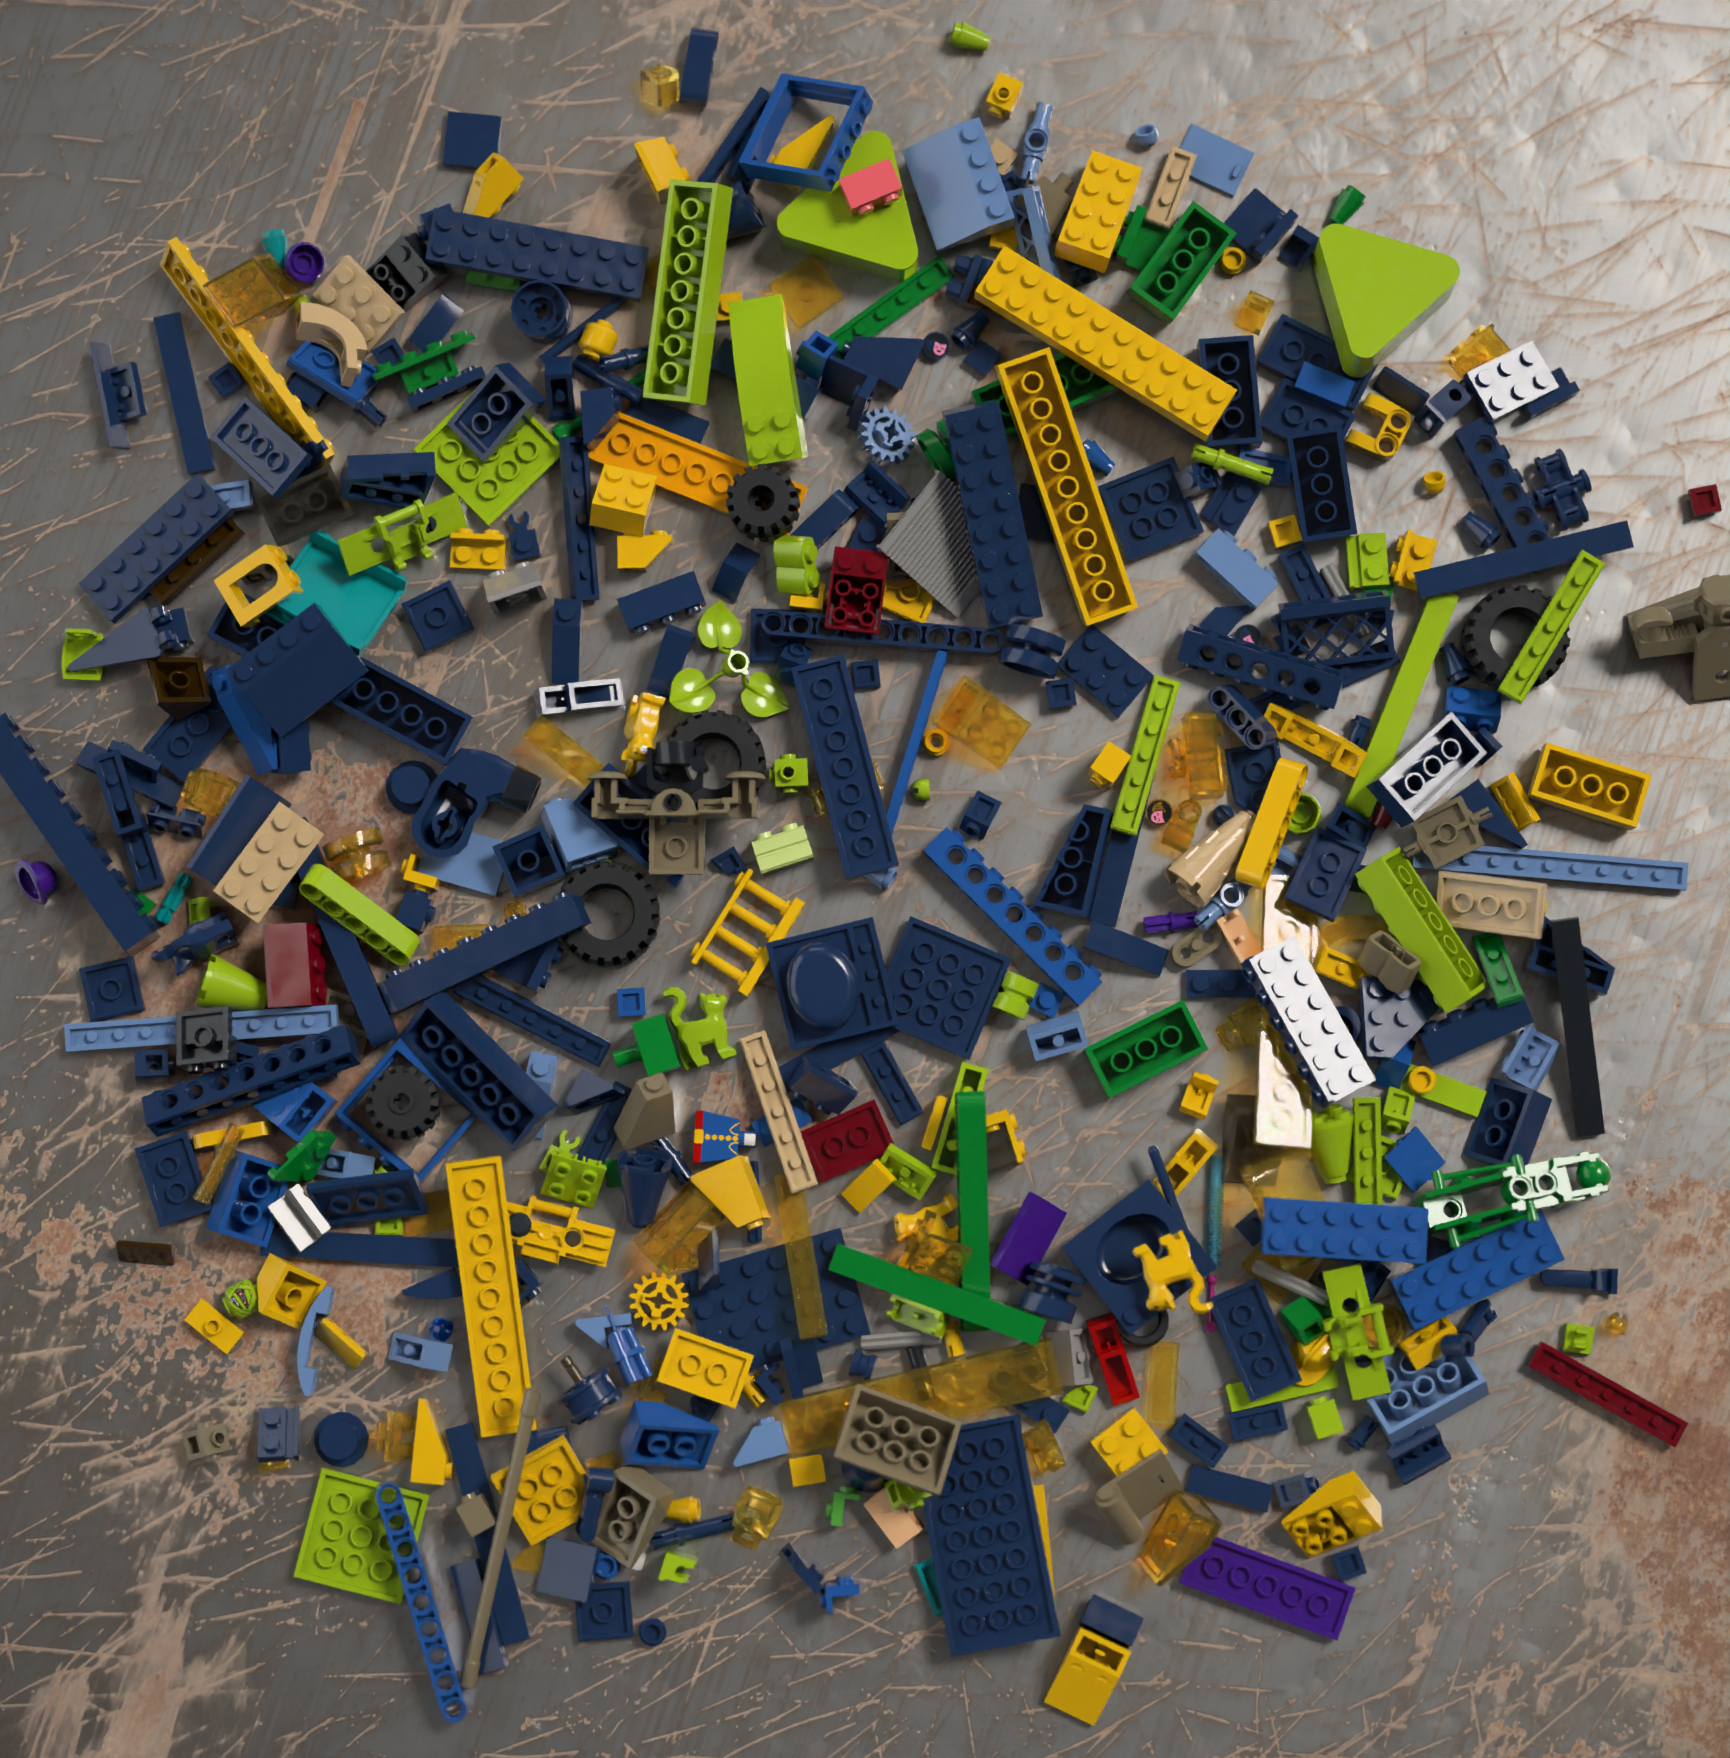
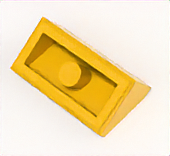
M1443 1317L1421 1328L1400 1342L1398 1347L1416 1370H1420L1443 1355L1440 1346L1443 1337L1447 1334H1458V1331L1446 1317Z
M324 1318L321 1321L315 1334L347 1364L356 1369L368 1356V1352L330 1318Z

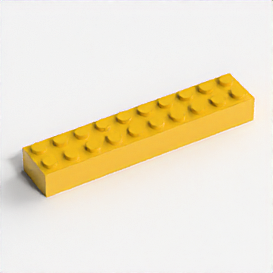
M1006 246L1002 248L975 290L974 298L1205 442L1236 394L1237 390Z
M1050 347L994 366L1082 624L1088 626L1138 608Z

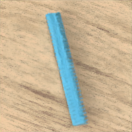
M1211 1156L1209 1158L1211 1160L1209 1161L1211 1163L1209 1165L1211 1167L1209 1168L1211 1170L1209 1177L1211 1178H1209L1210 1182L1208 1183L1211 1185H1208L1210 1187L1208 1190L1211 1192H1208L1210 1194L1208 1201L1210 1202L1207 1207L1210 1209L1207 1210L1209 1211L1207 1214L1210 1216H1207L1209 1218L1207 1221L1210 1223H1207L1209 1225L1207 1232L1209 1233L1206 1235L1209 1237H1206V1239L1209 1240L1206 1241L1208 1243L1206 1246L1209 1247L1206 1248L1208 1250L1206 1253H1209L1208 1255L1217 1267H1221L1218 1264L1222 1263L1220 1262L1222 1259L1219 1258L1222 1257L1220 1255L1222 1252L1219 1251L1222 1250L1220 1248L1222 1245L1219 1243H1222L1220 1236H1223V1234H1220L1223 1232L1220 1230L1223 1229V1227H1220L1223 1225L1221 1224L1223 1221L1220 1220L1223 1219L1221 1217L1223 1214L1220 1212L1224 1211L1221 1210L1224 1208L1221 1206L1224 1205V1203H1221L1224 1201L1221 1199L1224 1198V1196H1221L1224 1194L1222 1193L1224 1189L1221 1188H1224L1222 1184L1225 1183L1221 1181L1225 1180L1222 1179L1225 1177L1222 1175L1225 1174V1172H1222L1225 1170L1222 1168L1225 1167V1165H1222L1225 1163L1222 1161L1225 1158L1222 1157L1225 1156Z

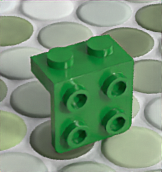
M1137 205L1135 212L1129 211L1123 225L1128 227L1124 237L1119 235L1114 247V251L1118 252L1115 261L1138 271L1143 269L1170 232V230L1167 231L1144 222L1147 208Z

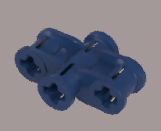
M1557 449L1554 454L1544 458H1534L1535 468L1543 484L1541 488L1533 487L1531 489L1537 508L1541 511L1545 509V506L1551 504L1562 531L1567 530L1568 526L1581 521L1584 523L1588 522L1589 514L1580 495L1583 491L1586 493L1592 491L1586 471L1580 469L1577 474L1572 475L1562 449Z

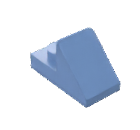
M632 1313L611 1315L618 1331H623L627 1328L628 1324H633ZM608 1316L575 1320L577 1327L603 1348L609 1349L606 1341V1327H611V1332H615Z

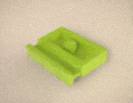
M1369 533L1345 536L1349 590L1354 588L1389 587L1386 534Z

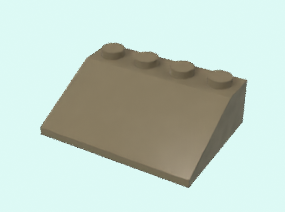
M857 1384L850 1396L843 1417L833 1459L939 1497L962 1421Z

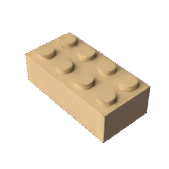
M278 802L213 892L258 924L324 834L281 802Z

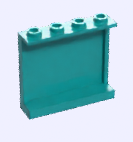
M312 528L308 542L289 567L290 570L295 571L301 580L299 585L303 593H293L264 614L285 625L310 605L316 603L322 607L361 659L405 594L408 579L400 572L391 570L381 564L349 576L337 540L333 539L326 532H320Z

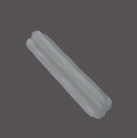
M1328 564L1320 569V574L1333 597L1350 595L1333 564ZM1353 614L1345 616L1351 630H1353L1360 619ZM1364 623L1355 636L1361 639L1368 635L1370 632L1368 626Z
M1256 1260L1251 1272L1321 1305L1327 1304L1329 1299L1327 1290L1261 1260Z
M922 1331L872 1334L860 1337L862 1350L942 1343V1339Z

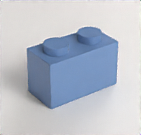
M1079 1011L1026 1026L1035 1061L1089 1046Z

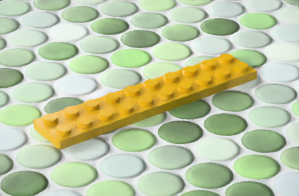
M177 237L168 241L160 263L161 268L272 420L300 446L312 440L319 443L323 439L329 449L323 453L324 460L312 473L316 480L326 474L335 455L331 442L326 438L324 439L320 434L315 420L306 415L298 397L292 395L287 389L282 375L274 371L268 356L264 352H260L255 345L252 334L241 326L236 312L231 308L229 309L225 304L220 290L217 287H213L207 279L204 268L195 263L187 245L182 244Z
M501 1155L447 1162L445 1165L481 1437L517 1433L525 1388H531ZM535 1418L533 1421L532 1430H537Z

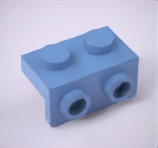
M1527 1025L1525 1030H1521L1517 1035L1516 1046L1512 1053L1507 1054L1504 1058L1501 1072L1507 1079L1537 1091L1563 1045L1536 1031L1531 1025Z

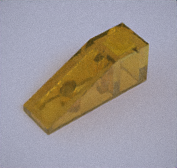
M541 714L523 735L528 742L586 787L592 782L587 780L588 775L600 772L605 767Z

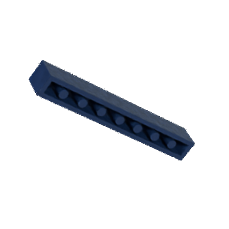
M568 891L557 894L552 897L554 902L545 905L544 902L528 908L530 913L522 917L519 913L504 920L506 924L498 928L496 925L489 926L481 930L482 935L475 939L472 936H468L457 941L458 947L451 950L445 947L432 953L434 958L428 961L422 958L410 963V969L402 973L398 969L386 974V980L378 983L390 1013H401L443 991L446 992L592 924L579 893L569 894Z

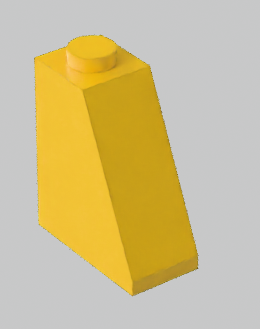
M736 1156L690 1176L691 1181L737 1228H747L748 1231L755 1230L764 1225L762 1221L770 1218L747 1156Z

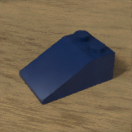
M510 362L498 364L492 368L447 425L483 462H486L531 420L546 402V399Z

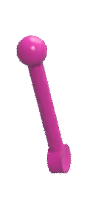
M1213 1274L1207 1277L1209 1298L1214 1296L1215 1284L1217 1283V1277ZM1211 1310L1208 1312V1322L1205 1324L1206 1331L1210 1333L1216 1329V1325L1213 1322L1214 1315Z

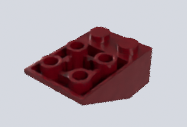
M834 547L825 628L879 635L889 558L885 553Z

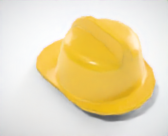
M1328 1331L1305 1347L1298 1339L1289 1347V1351L1302 1378V1381L1296 1383V1385L1308 1386L1315 1384L1336 1363L1337 1360L1332 1361L1330 1350L1332 1345Z

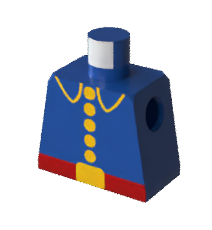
M696 1110L693 1163L724 1161L739 1156V1147L755 1148L756 1132L740 1131V1119Z

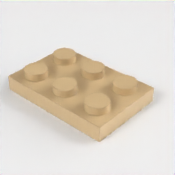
M350 255L343 257L313 293V296L323 306L341 313L356 325L365 339L368 352L377 347L405 313Z

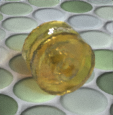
M379 828L358 831L338 838L322 847L328 862H340L331 871L347 883L370 877L392 865L386 850H375L384 842Z

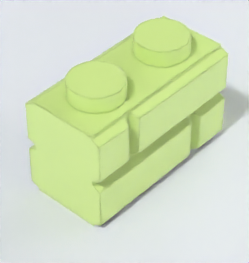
M792 823L781 827V833L772 835L771 831L755 836L756 841L751 842L762 875L814 859L804 826L798 827L797 823Z

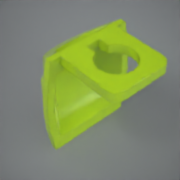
M66 628L62 650L63 679L101 681L104 667L72 672L68 666L104 639L103 634H98L90 629Z

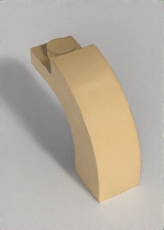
M300 301L294 320L296 340L315 342L329 348L339 360L341 386L352 387L355 376H360L361 367L367 352V345L362 333L352 321L341 313L323 305Z

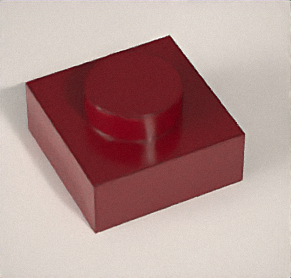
M1716 484L1688 490L1693 517L1722 511Z

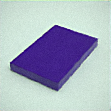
M1029 1191L990 1265L1028 1286L1030 1281L1026 1279V1275L1034 1276L1036 1270L1029 1268L1031 1261L1041 1263L1067 1213Z

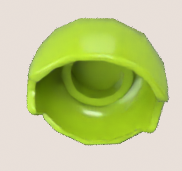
M1301 793L1288 831L1295 834H1308L1316 829L1322 814L1320 805L1313 796Z

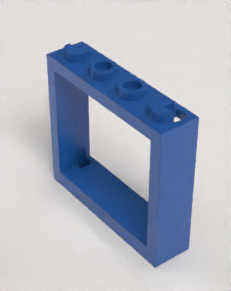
M781 73L738 163L748 178L831 192L835 183L840 178L841 170L846 160L850 157L851 149L857 137L861 134L862 126L867 115L871 112L874 102L864 86ZM797 97L850 106L819 171L766 162Z
M399 1038L335 1114L339 1117L337 1122L345 1130L350 1132L353 1129L360 1135L357 1140L369 1150L374 1147L379 1151L381 1155L378 1158L389 1168L395 1165L399 1170L413 1169L350 1114L367 1094V1090L371 1089L373 1085L371 1082L374 1078L378 1079L382 1075V1071L388 1069L400 1054L405 1056L471 1113L420 1173L415 1171L420 1185H422L479 1117Z

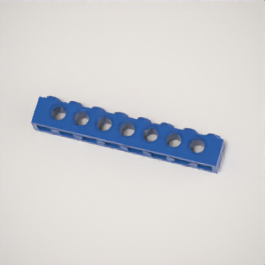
M946 827L923 850V854L1079 1007L1102 984V981L1099 979L1102 974L1092 964L1086 966L1080 960L1082 954L1071 944L1067 947L1060 940L1063 937L1062 934L1052 925L1048 928L1041 921L1043 918L1042 914L1035 907L1031 906L1028 908L1021 901L1024 897L1013 886L1008 889L1001 882L1004 877L994 867L989 870L982 863L985 858L975 848L970 851L963 844L965 838L956 829L950 831ZM951 851H960L964 856V860L960 864H952L948 859ZM976 869L982 872L983 880L980 883L973 884L968 880L967 875L971 870ZM991 889L1000 890L1003 899L998 903L990 902L987 898L988 891ZM1009 909H1019L1022 913V919L1015 923L1009 921L1006 915ZM1031 927H1036L1041 931L1042 937L1037 942H1032L1026 937V931ZM1057 947L1061 952V958L1057 961H1050L1046 957L1047 948ZM1076 966L1080 970V978L1075 981L1069 980L1065 975L1067 967Z

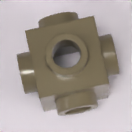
M212 1420L196 1424L197 1430L182 1434L188 1461L204 1457L205 1462L221 1458L220 1452L231 1450L229 1435L224 1423L213 1425Z

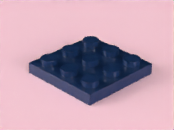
M1174 456L1097 487L1128 563L1204 533L1191 498H1184L1174 474L1179 471Z

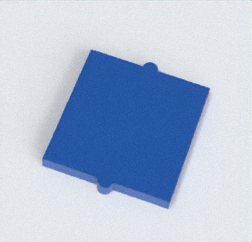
M1414 1127L1402 1139H1398L1396 1141L1397 1144L1383 1157L1412 1193H1415L1427 1180H1432L1431 1173L1439 1170L1446 1163L1417 1127Z

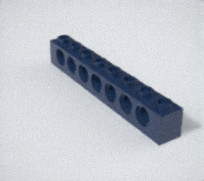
M346 1024L334 1026L325 1032L306 1036L300 1041L281 1045L275 1050L256 1054L250 1059L237 1062V1065H229L228 1071L206 1072L202 1076L189 1081H181L177 1085L164 1090H156L150 1095L141 1097L146 1126L157 1137L360 1065L356 1037Z

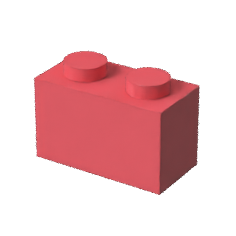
M890 158L839 179V187L852 215L857 213L859 216L868 214L874 210V206L884 203V205L892 204L899 200V196L902 195V186Z

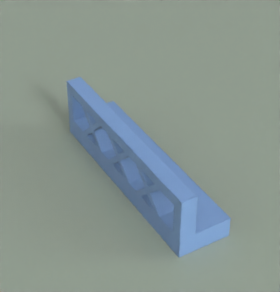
M1039 184L1006 192L1015 216L1014 228L1021 256L1032 262L1029 259L1028 253L1032 246H1035L1039 261L1037 266L1061 280ZM1023 194L1026 212L1017 207L1016 195ZM1026 219L1030 222L1032 239L1023 233L1022 226Z

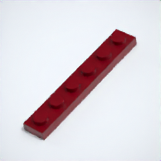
M1542 1341L1538 1344L1527 1365L1673 1447L1677 1446L1688 1425V1422Z

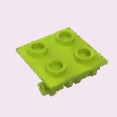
M559 1149V1152L553 1150L540 1194L593 1209L607 1165L602 1164L600 1160L596 1161L589 1158L585 1162L586 1156H583L582 1161L577 1160L578 1154H575L573 1159L571 1158V1153L564 1152Z

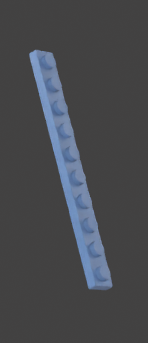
M1482 846L1435 869L1429 856L1423 851L1412 856V866L1414 869L1679 891L1687 890L1688 863Z
M338 1005L232 1012V1035L237 1040L319 1034L334 1026H339ZM176 1016L64 1024L66 1052L176 1044Z

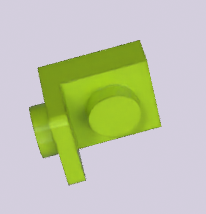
M1389 1086L1381 1115V1128L1390 1133L1404 1134L1410 1122L1416 1094Z

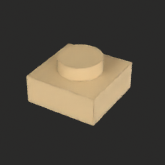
M996 138L990 148L999 174L1002 177L1015 162L1018 153Z

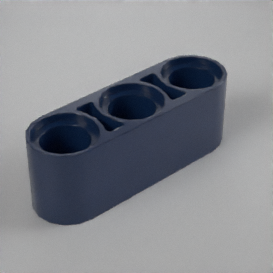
M691 28L680 88V104L706 108L718 45V31Z
M838 489L791 536L812 537L818 551L856 514L859 507L842 489Z
M1228 684L1210 689L1207 695L1208 704L1246 746L1257 750L1271 747L1276 742L1277 732L1275 728L1237 687ZM1222 691L1227 696L1226 703H1223L1221 700ZM1240 711L1245 714L1244 723L1239 719ZM1259 730L1263 733L1264 737L1262 743L1257 738Z

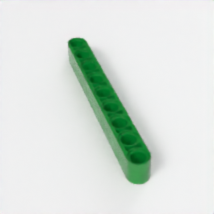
M984 1091L955 1092L959 1287L990 1298ZM960 1318L962 1332L990 1330Z

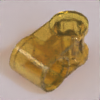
M1188 799L1177 806L1165 830L1161 844L1182 853L1190 848L1196 827L1202 815V808L1197 801ZM1191 805L1193 807L1192 812L1196 814L1186 819L1184 818L1185 813L1182 811V808H1187Z

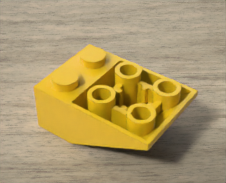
M1353 1470L1329 1480L1285 1517L1281 1524L1306 1556L1311 1558L1381 1530V1505Z
M1079 1625L1044 1702L1095 1726L1131 1654L1130 1649Z

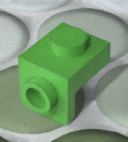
M840 1486V1491H834L833 1502L827 1503L826 1519H831V1526L842 1527L845 1499H862V1493H857V1488Z

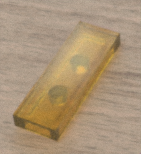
M1159 1341L1151 1346L1147 1424L1175 1425L1180 1345L1178 1342Z

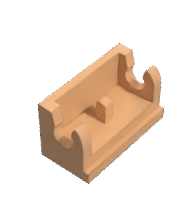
M1239 909L1216 920L1215 925L1220 929L1224 941L1241 970L1243 968L1241 966L1243 961L1263 952Z
M885 1487L863 1504L896 1549L925 1527L914 1511H909L908 1507L893 1511Z

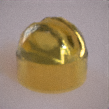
M509 900L504 907V916L508 918L520 913L522 917L527 914L525 909L527 906L519 900Z
M1615 1312L1608 1317L1605 1329L1615 1334L1626 1335L1629 1321L1625 1315L1620 1319L1619 1312Z

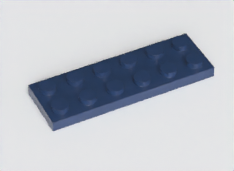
M197 473L78 584L107 618L115 624L234 512L208 482Z

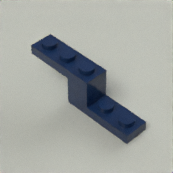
M117 749L92 757L116 836L123 841L138 891L141 892L166 884L143 808L135 800L120 750Z

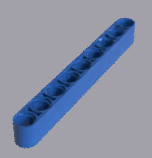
M383 1481L376 1487L375 1499L439 1710L444 1719L448 1722L456 1723L461 1721L467 1712L461 1687L402 1493L395 1483ZM385 1488H393L396 1492L395 1498L390 1502L381 1500V1492ZM396 1514L402 1515L404 1518L402 1526L396 1529L389 1526L390 1518ZM403 1541H408L412 1544V1549L407 1555L397 1553V1547ZM410 1568H417L420 1571L419 1578L414 1582H409L405 1579V1574ZM418 1595H426L428 1597L427 1605L423 1608H415L413 1606V1601ZM428 1621L434 1622L436 1629L432 1634L425 1635L421 1632L424 1623ZM435 1648H441L444 1650L443 1658L437 1662L431 1661L429 1658L430 1652ZM443 1675H450L452 1677V1683L447 1688H440L437 1684L438 1679ZM458 1702L460 1704L459 1711L454 1715L447 1714L446 1706L448 1703Z

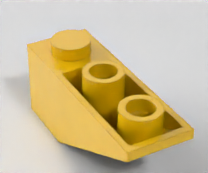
M493 152L474 174L463 213L488 218L495 215L501 209L502 203L518 191L520 183L524 178L504 157Z

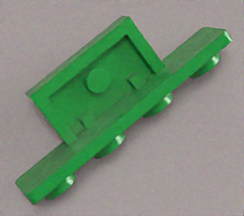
M463 330L451 335V340L441 344L440 340L425 346L426 351L416 354L415 351H411L400 356L401 361L391 365L390 361L375 366L376 371L371 373L372 378L378 380L399 371L408 394H411L417 389L435 384L442 378L459 374L450 350L475 340V336L473 333H466Z

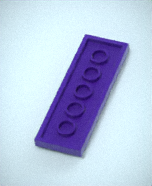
M1197 1530L1179 1581L1183 1585L1337 1641L1356 1587L1200 1530Z

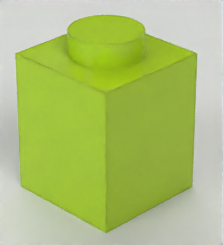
M1326 1395L1310 1400L1311 1405L1306 1406L1305 1409L1315 1439L1319 1440L1344 1431L1334 1399H1327Z

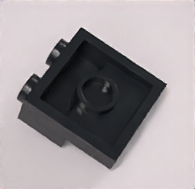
M222 1006L176 1012V1059L178 1067L187 1070L188 1074H202L203 1068L212 1067L213 1071L222 1072L228 1071L229 1065H237V1038L232 1035L231 1007Z

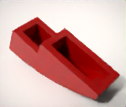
M1112 1312L1086 1320L1113 1406L1140 1398L1126 1350Z

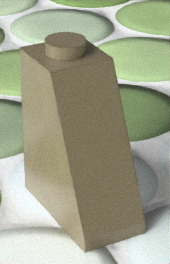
M663 1072L636 1081L614 1126V1132L624 1151L675 1133L673 1092Z

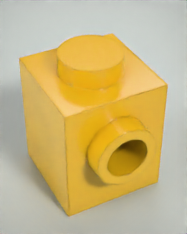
M999 72L986 99L985 108L994 117L1000 119L1007 117L1010 119L1023 91L1024 83Z

